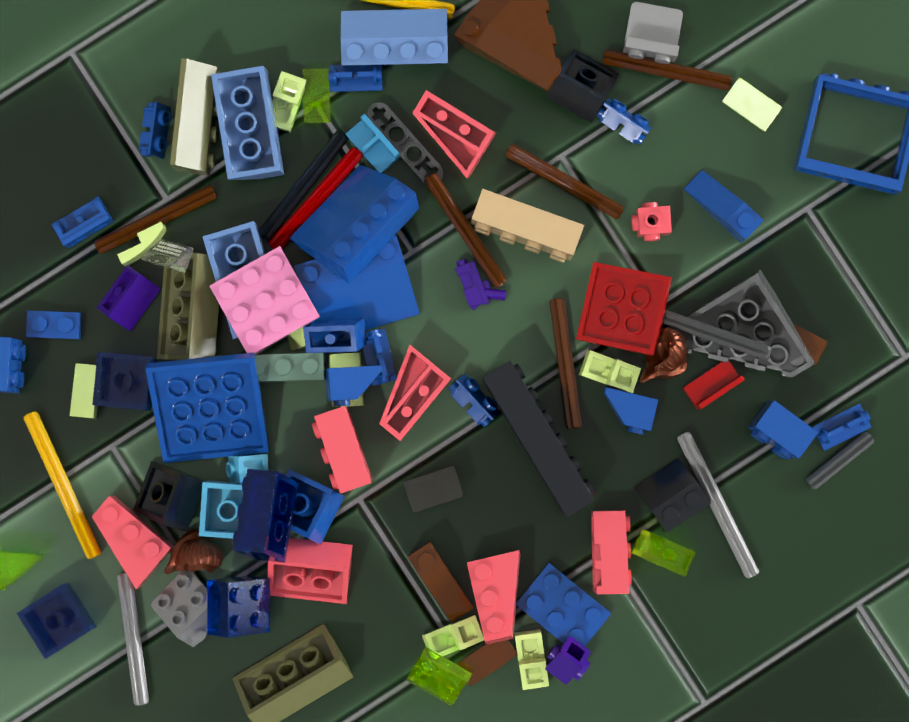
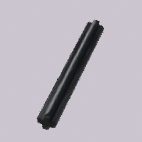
M339 131L333 134L258 230L260 236L268 241L274 236L345 145L347 137Z

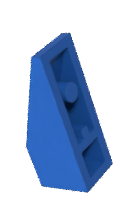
M703 170L683 189L740 243L745 241L764 221L744 201Z

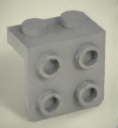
M641 2L632 3L623 53H628L629 57L635 59L647 57L662 64L674 63L679 52L678 40L683 12L679 9Z
M190 570L189 572L181 571L151 603L153 610L174 635L192 647L202 642L206 634L216 624L221 622L225 614L231 609L224 601L214 596Z

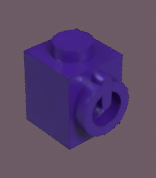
M569 636L561 646L555 644L548 653L547 658L550 661L545 670L565 685L572 678L578 681L590 666L591 662L587 658L591 651Z

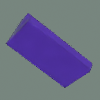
M127 265L96 308L128 331H131L157 296L160 288Z

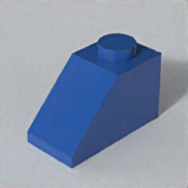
M364 318L336 319L303 327L306 353L357 352L366 345Z
M382 365L325 369L327 402L334 401V406H349L350 400L358 399L381 373Z
M607 387L604 388L603 394L622 425L629 427L628 432L643 435L644 430L651 431L658 399Z

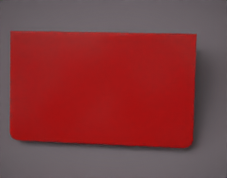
M722 361L682 389L694 407L700 410L745 379L742 375H738L729 361Z

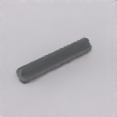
M868 432L860 434L806 478L807 483L813 489H818L875 442L873 437Z

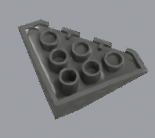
M760 269L686 317L771 346L772 352L768 360L669 327L683 335L687 353L690 354L694 350L708 354V358L728 362L729 359L744 362V367L761 371L770 368L782 371V376L791 378L815 364L776 293Z

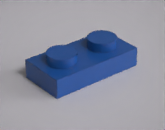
M27 311L26 337L81 340L82 313Z

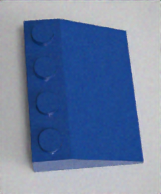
M359 165L289 239L340 278L350 283L420 209L416 192L396 178Z
M397 235L393 236L350 283H347L316 259L294 265L298 279L320 318L311 322L312 324L336 319L364 318L366 331L420 314Z

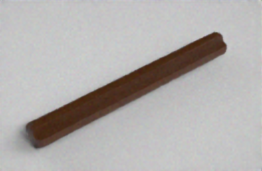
M610 49L605 50L603 56V63L606 65L721 90H729L732 83V77L729 75L674 63L662 64L647 57L635 59L629 57L628 53Z
M511 144L508 148L506 157L607 215L615 219L620 218L624 207L515 144Z
M432 173L424 180L425 184L496 288L502 286L507 282V278L438 175Z
M208 185L95 240V247L100 254H103L138 237L137 233L160 222L165 224L216 199L217 195L213 187Z
M555 298L550 300L549 304L567 429H575L582 426L566 305L564 298Z

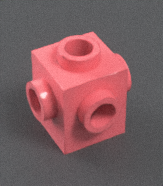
M657 202L643 203L642 208H638L635 211L636 215L631 217L632 230L637 231V238L644 237V241H658L660 236L672 233L670 206L658 207ZM647 219L653 220L654 225L649 224Z

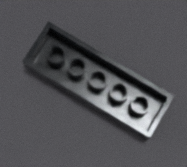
M509 361L484 376L482 381L565 517H568L595 501L592 495L596 492L588 479L582 480L578 471L582 469L575 457H568L564 448L567 447V444L560 433L554 434L550 427L554 422L546 409L543 411L539 409L536 402L540 399L532 386L528 389L522 379L526 376L518 363L513 365Z

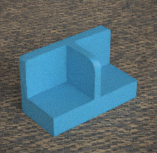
M363 114L360 117L361 121L345 135L375 170L383 173L400 158L399 152L371 120Z

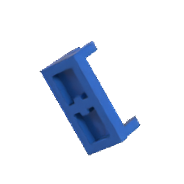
M97 196L89 203L52 223V227L63 246L69 249L114 221L100 197Z

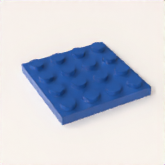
M254 353L146 364L145 370L163 463L269 452L270 446Z

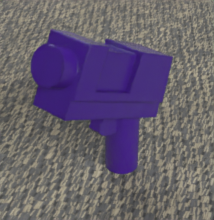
M463 259L456 262L457 267L455 270L461 279L464 288L463 292L472 310H476L480 305L489 304L488 299L505 301L506 290L491 289L487 280L481 282L474 261L467 263V260Z

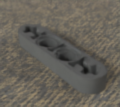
M377 102L372 104L367 112L368 118L399 152L400 158L421 182L425 184L424 180L427 172L423 167L419 171L415 167L420 166L426 158L430 160L426 162L427 167L430 170L436 168L438 170L436 174L442 181L443 169L394 112L384 103ZM376 109L379 112L382 110L386 111L384 118L388 123L391 119L395 121L389 124L385 131L381 129L385 127V124L380 119L373 120L375 117L373 111ZM393 128L403 130L404 138L401 141L394 142L390 139L389 132ZM416 147L422 152L421 158L418 161L413 162L407 158L406 153L410 148Z

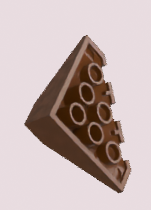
M480 0L467 14L454 35L464 48L546 91H549L562 70L561 61L559 58H556L553 47L557 45L554 28L552 25H549L547 13H550L548 0Z

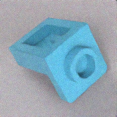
M268 454L228 456L226 474L229 481L234 483L268 481Z

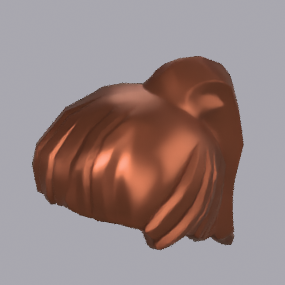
M669 327L661 329L655 356L646 355V368L640 378V383H645L652 378L670 379L682 374L686 370L687 347L685 338L680 332Z
M189 530L182 535L174 546L164 573L169 575L176 571L189 572L190 570L193 572L201 569L212 572L222 565V551L215 543L207 540L205 536H199V530Z

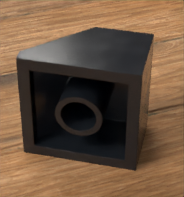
M573 49L563 64L562 70L552 84L546 98L553 101L556 105L575 113L579 118L586 119L592 123L617 80L619 73Z
M678 458L634 487L665 533L670 532L711 504L698 482Z
M151 461L133 511L161 525L187 532L199 498L202 495V482L205 481Z

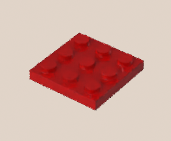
M593 262L576 340L655 356L672 278Z

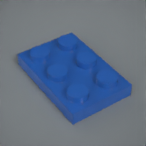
M549 562L516 602L519 608L562 643L571 636L583 646H586L611 615L607 609Z

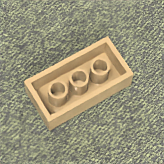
M485 189L481 191L471 220V226L475 227L474 231L486 236H489L490 233L500 236L499 240L514 245L516 241L525 244L524 249L537 254L540 251L550 253L549 258L562 263L565 260L570 261L572 259L584 227L583 224Z

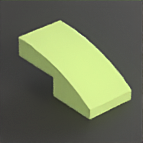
M281 71L272 95L274 98L273 106L277 128L291 133L307 80Z
M160 222L137 233L141 243L117 254L121 264L124 266L130 265L146 255L161 240L167 231L166 226Z
M587 350L579 375L633 393L641 368Z
M475 615L422 635L431 660H436L457 650H462L484 641Z
M541 629L515 632L523 690L549 686L548 673L545 670L546 660Z

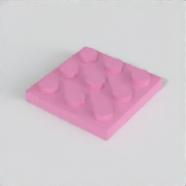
M280 246L209 286L247 353L256 354L320 318Z

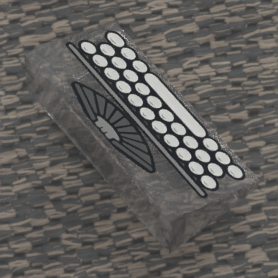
M160 239L141 260L185 273L194 248Z

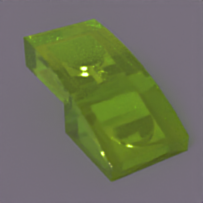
M329 68L302 69L303 79L307 80L303 93L304 123L331 122Z

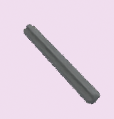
M665 309L662 322L664 325L764 360H768L771 355L772 347Z

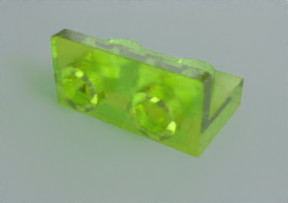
M425 647L411 669L407 681L447 705L453 706L460 692L468 683L472 673Z

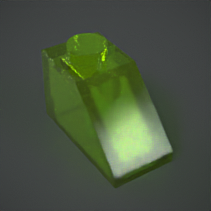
M642 529L632 554L686 577L696 552Z
M0 551V590H6V585L15 584L43 560L44 554Z

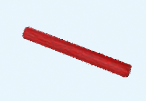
M352 147L274 235L269 241V246L272 249H276L279 246L283 249L290 241L289 238L323 204L363 158V154L357 148Z

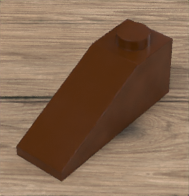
M431 541L408 555V559L451 622H454L474 608Z

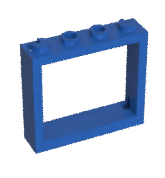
M834 73L819 74L814 80L793 170L896 195L900 193L909 162V91L896 93L890 91V87L884 85L871 87L864 85L865 82L859 79L850 78L849 81L838 79L839 76ZM822 89L907 109L891 178L806 158Z

